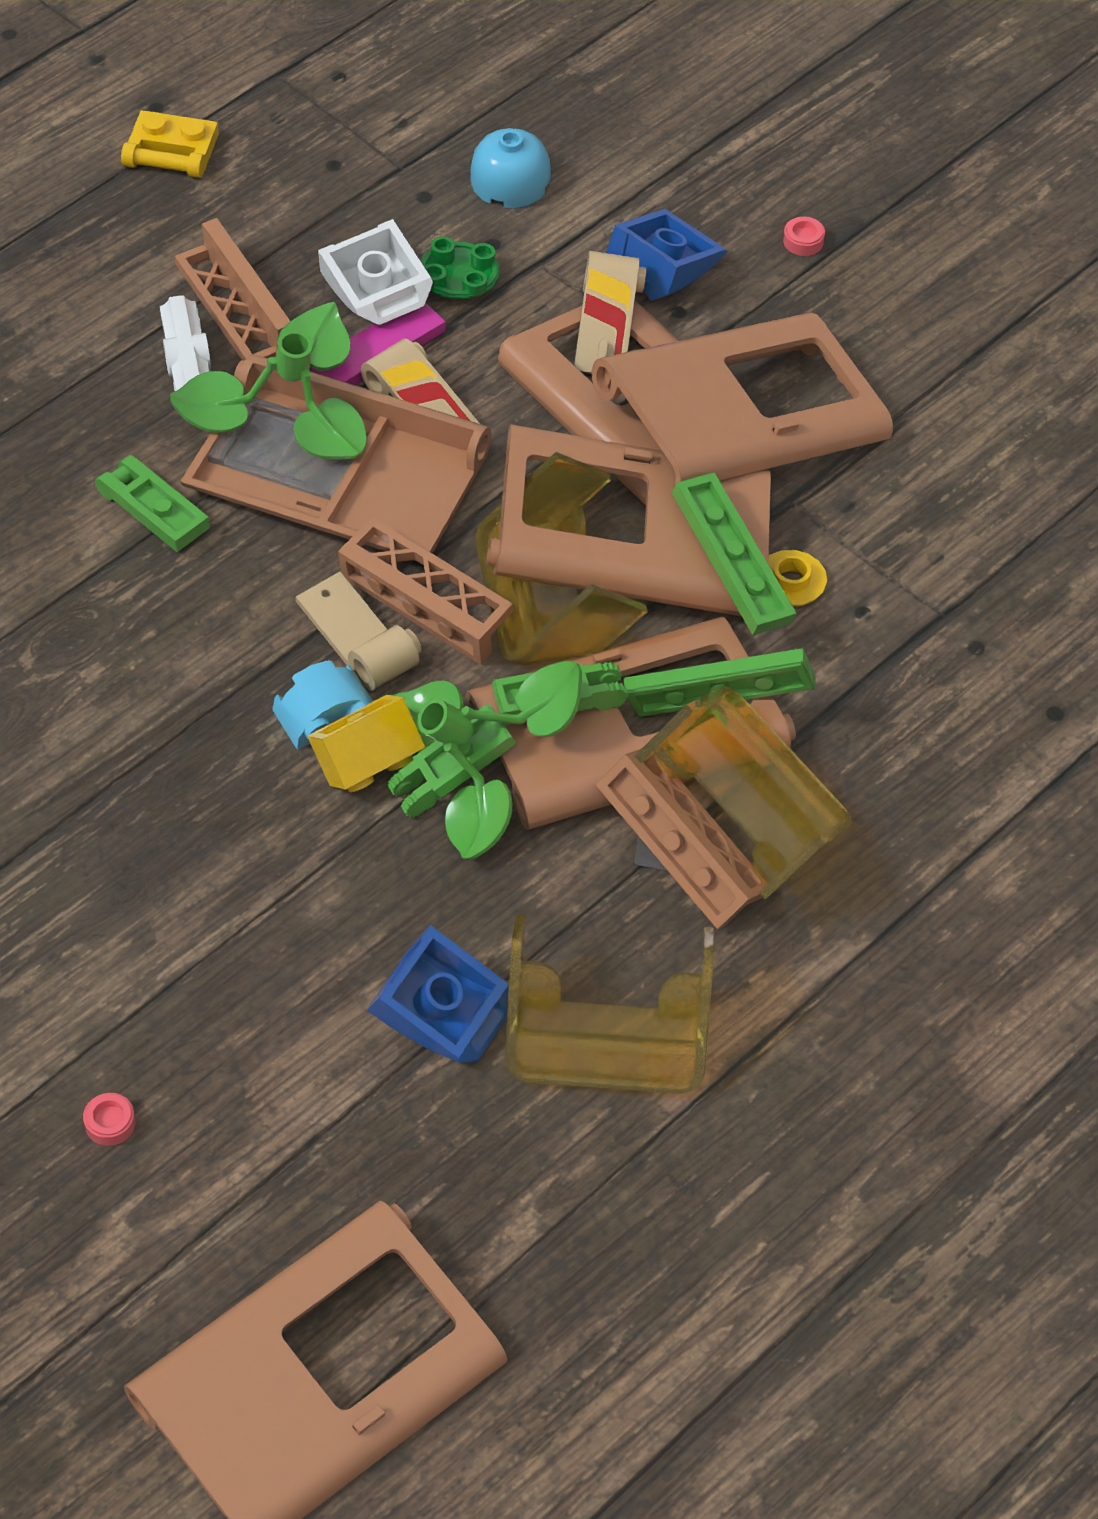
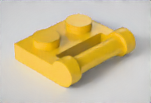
M141 110L128 142H125L121 153L122 166L136 168L137 165L183 171L187 172L189 177L202 178L219 135L218 122Z

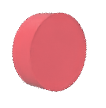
M811 217L791 219L784 228V246L788 251L799 256L814 255L823 248L825 228L818 220Z
M104 1093L96 1096L86 1105L83 1113L87 1135L95 1143L104 1146L117 1145L127 1140L133 1133L136 1124L132 1104L126 1097L117 1093Z

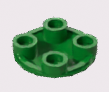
M437 237L432 240L430 250L425 252L420 259L433 282L430 291L450 299H468L480 296L492 289L499 279V264L495 259V249L487 243L474 245L468 242H454L449 237Z

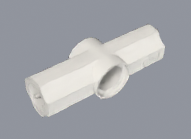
M184 295L169 297L168 301L160 306L165 339H163L169 377H173L174 391L179 390L193 377L211 371L207 338L205 333H201L198 308H196L195 301L186 299Z

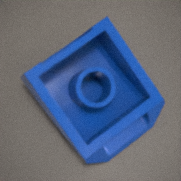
M662 209L615 225L606 253L639 258V267L646 268L643 292L652 301L672 294L698 279L727 253V249L668 210Z
M430 925L404 955L370 1003L367 1011L402 1035L444 1057L460 1063L473 1062L480 1059L507 1019L511 987L509 983Z

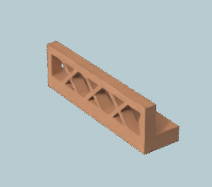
M215 218L202 223L204 245L176 255L175 265L241 360H246L252 354L248 348L251 339L268 342L271 346L254 355L267 359L276 357L279 334L291 321L219 220ZM208 258L213 264L210 273L194 270L191 265ZM213 286L231 289L232 293L229 299L212 296L210 293ZM232 312L249 315L251 319L248 326L231 323L229 318Z
M371 517L338 551L341 573L350 583L480 665L492 654L491 635L513 612V603L374 517ZM375 534L389 543L390 551L370 553L362 547ZM416 560L424 565L425 573L405 575L397 570L396 562ZM452 582L459 587L460 595L440 597L432 592L431 584ZM486 603L495 609L487 620L482 623L468 614L467 606Z
M651 746L626 753L597 782V788L717 929L726 926L746 905L763 898L772 889Z

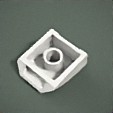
M393 219L339 244H332L318 250L320 272L337 296L355 314L381 325L425 305L433 284L432 279Z

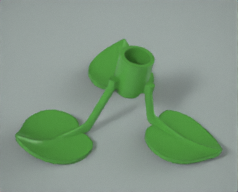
M335 302L318 306L301 314L281 330L277 341L276 357L267 359L266 368L247 394L244 395V387L240 380L222 371H210L199 374L190 379L179 390L170 394V401L173 407L193 426L212 433L231 432L242 427L247 422L248 411L245 404L251 403L255 399L272 372L276 370L286 381L295 382L301 379L303 383L306 405L310 411L304 412L296 418L294 437L298 445L306 453L322 459H353L361 456L366 446L365 426L361 416L353 406L339 398L326 399L317 406L313 398L310 367L320 371L334 369L342 365L350 353L349 335L341 321Z
M562 661L543 667L530 675L516 694L517 706L522 711L516 715L479 711L468 706L463 708L461 691L456 685L448 681L431 682L412 691L393 695L404 698L425 748L436 740L443 743L444 751L451 754L474 780L475 786L463 787L453 796L448 804L445 816L447 835L463 859L472 860L492 848L505 832L512 813V798L507 785L499 780H493L485 784L480 772L458 749V746L467 743L472 736L473 724L471 720L479 719L512 724H522L527 721L529 731L538 737H551L560 733L571 723L579 706L582 669L578 663Z

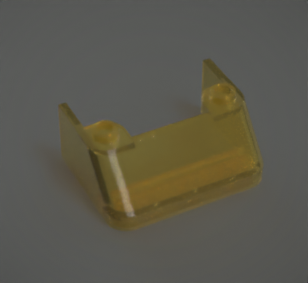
M555 452L525 480L522 509L523 522L533 527L585 535L586 520L582 506L611 481L609 473ZM502 502L479 525L475 537V546L485 587L513 603V612L496 629L500 650L505 659L520 665H530L602 652L647 613L645 604L593 584L577 595V591L574 588L494 575V566L486 565L490 538H499ZM490 607L491 613H493L495 609Z
M726 686L686 704L634 756L642 763L656 755L659 767L672 778L679 776L683 779H690L694 776L757 845L752 850L755 860L753 868L768 883L759 891L764 899H767L788 883L852 825L851 817L844 806L748 702L736 691Z
M516 914L511 943L505 1064L513 1077L527 1083L678 1094L691 1092L701 1084L706 1067L714 961V928L704 927L701 973H677L670 976L661 986L659 1007L650 1008L561 1001V980L558 973L545 963L524 961L526 914Z

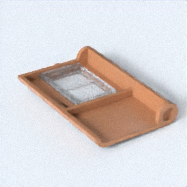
M251 354L246 360H241L238 363L234 376L243 384L244 395L251 390L266 368L267 358ZM274 370L251 403L245 404L248 411L247 422L242 427L231 432H211L180 481L184 487L349 540L371 517H374L430 553H433L487 456L492 432L490 427L311 372L310 381L315 404L319 406L324 400L329 398H339L349 403L361 416L367 439L363 454L356 458H318L306 453L298 445L294 437L296 418L300 414L310 411L306 405L303 383L301 379L295 382L286 381ZM375 534L365 544L383 551H390L389 543Z

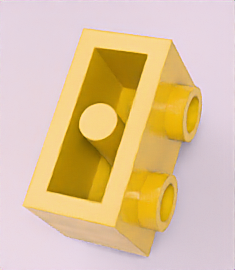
M385 695L307 736L329 786L344 790L348 789L349 792L367 787L373 783V775L386 768L388 771H394L408 765L413 761L412 754L425 748L404 698L393 695Z

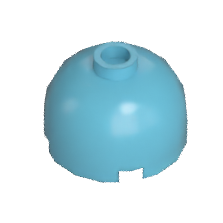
M514 128L496 130L486 135L474 150L470 169L471 184L474 192L489 204H491V199L504 202V208L513 209L529 206L540 200L545 195L546 186L550 185L551 165L547 150L534 134L525 130Z

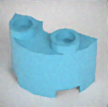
M324 661L296 673L292 677L295 685L284 697L276 695L273 712L295 748L299 749L311 744L307 737L308 735L373 702L350 665H347L346 668L335 667L332 661Z

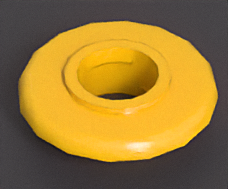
M781 550L769 555L768 565L793 607L812 603L823 593L827 583L826 570L819 560L808 553L797 550ZM785 572H795L800 574L803 578L798 580H789L784 578L781 574Z

